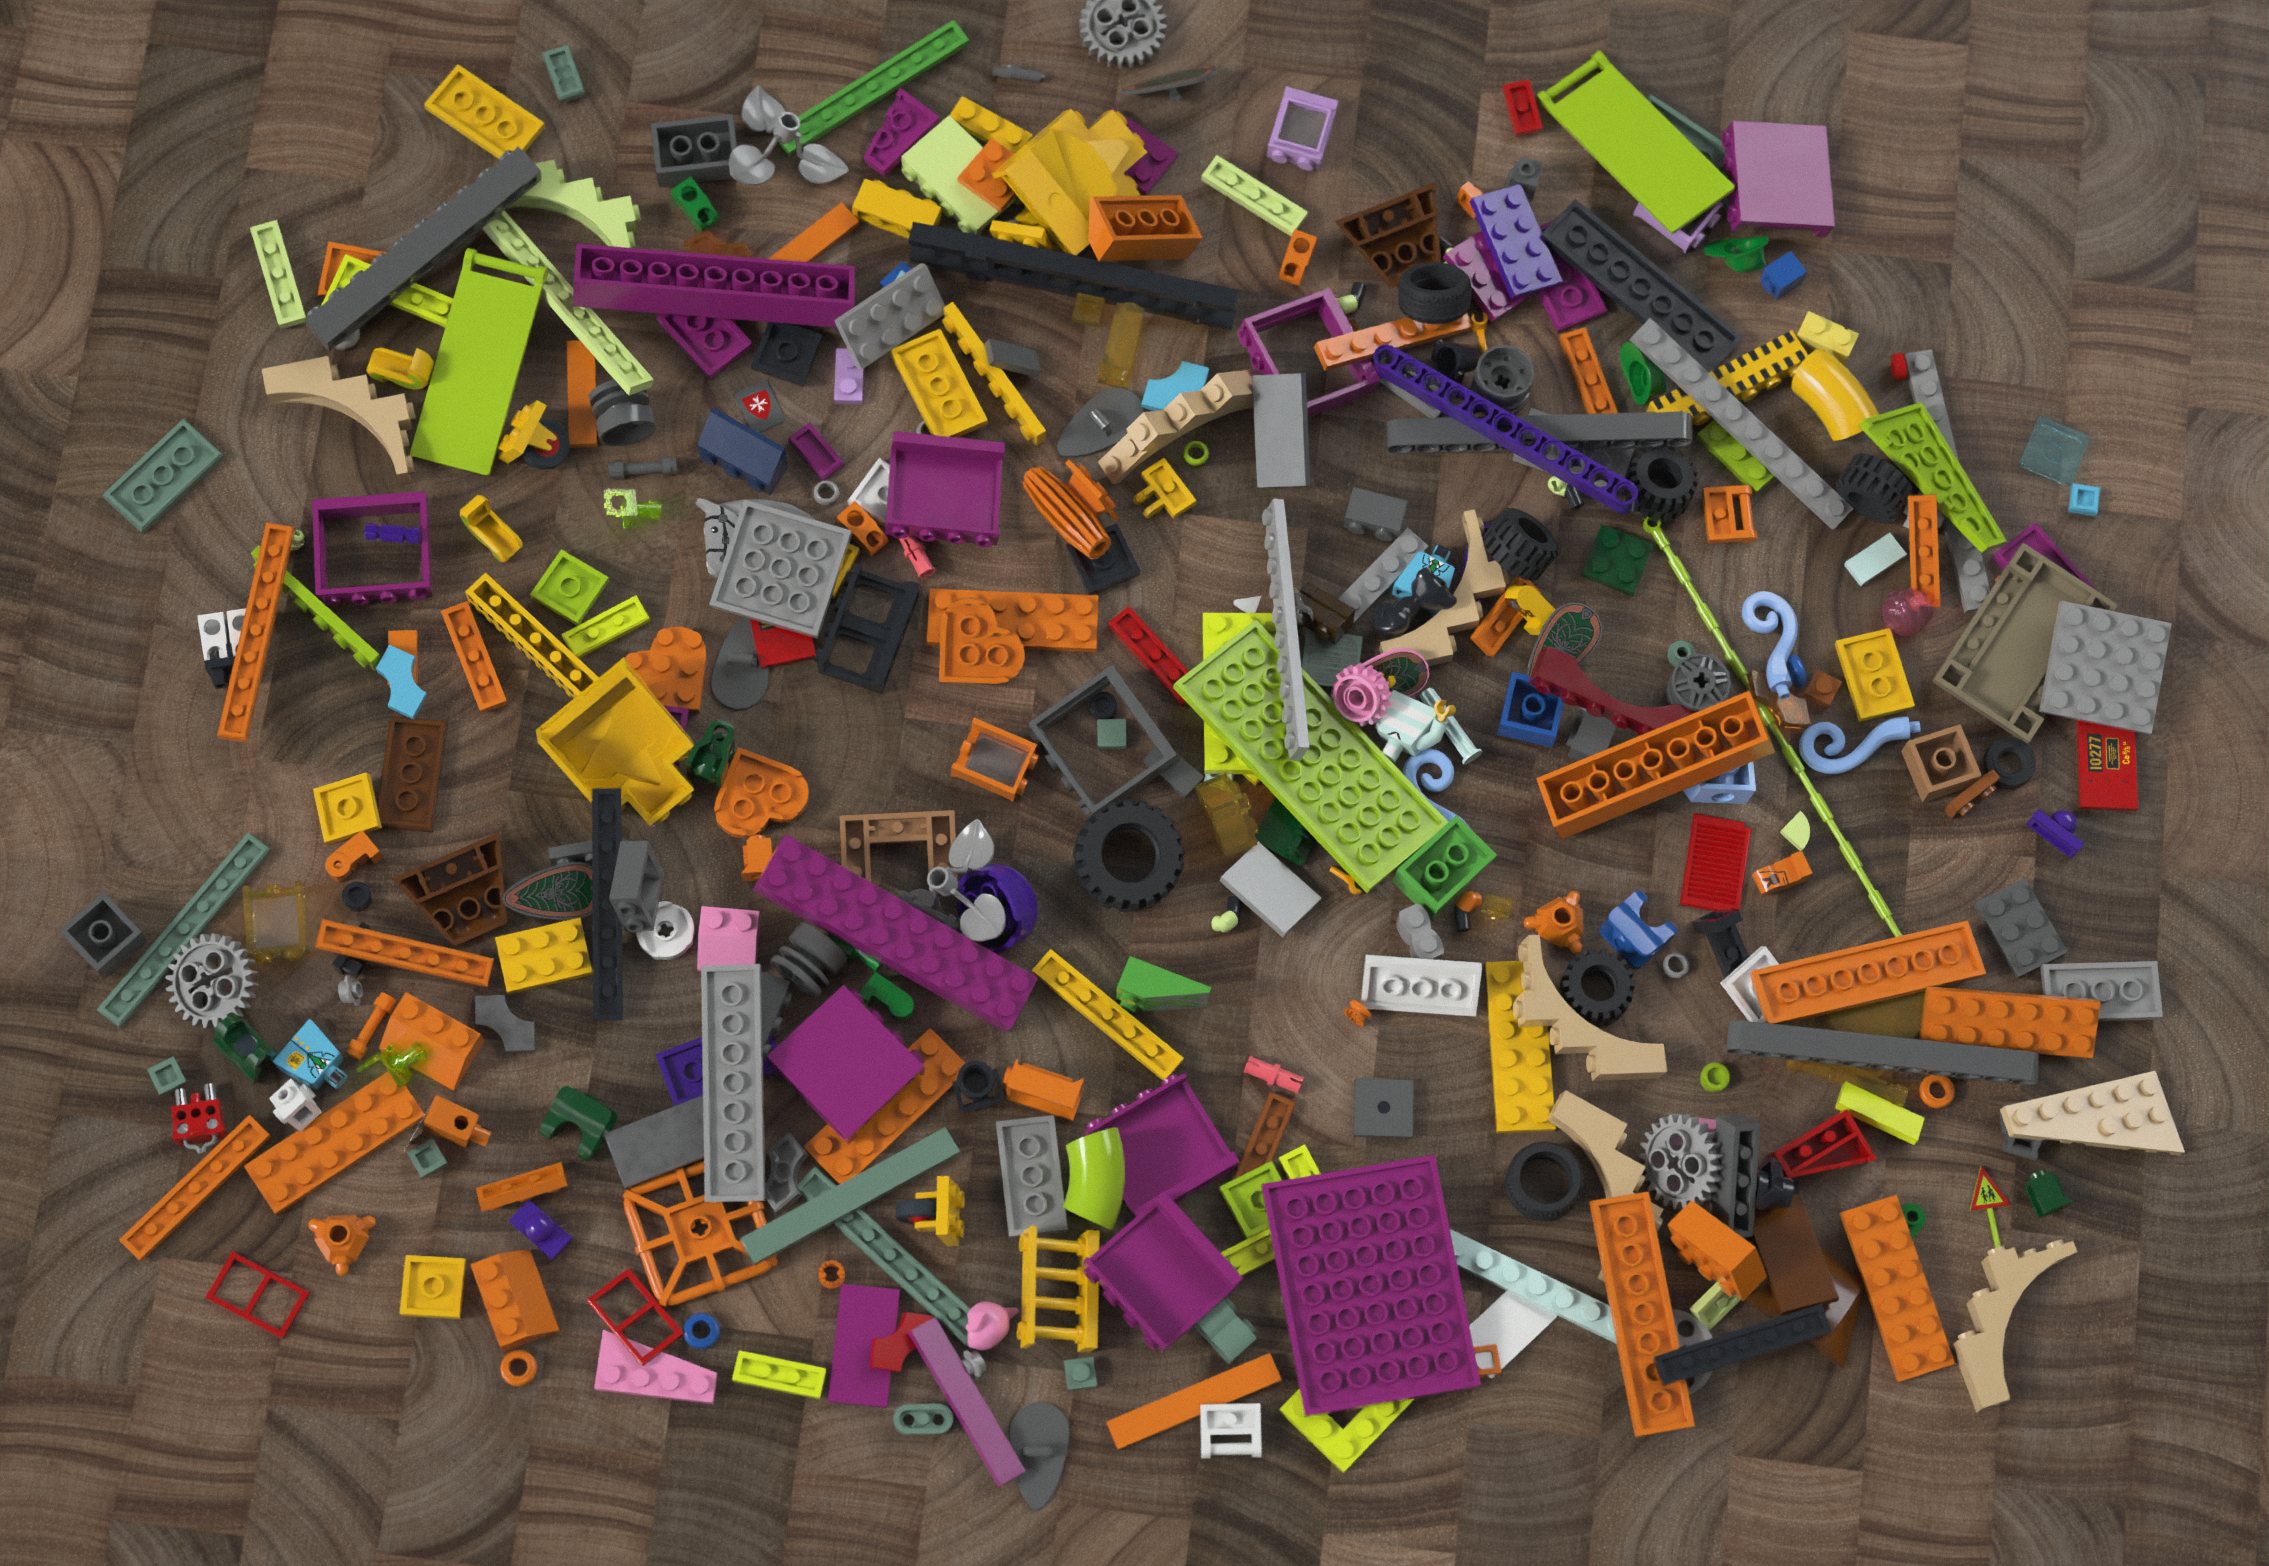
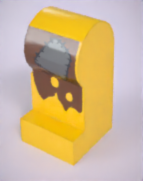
M1513 585L1505 593V601L1508 607L1517 609L1528 621L1523 628L1530 635H1539L1549 616L1555 611L1552 605L1532 586Z

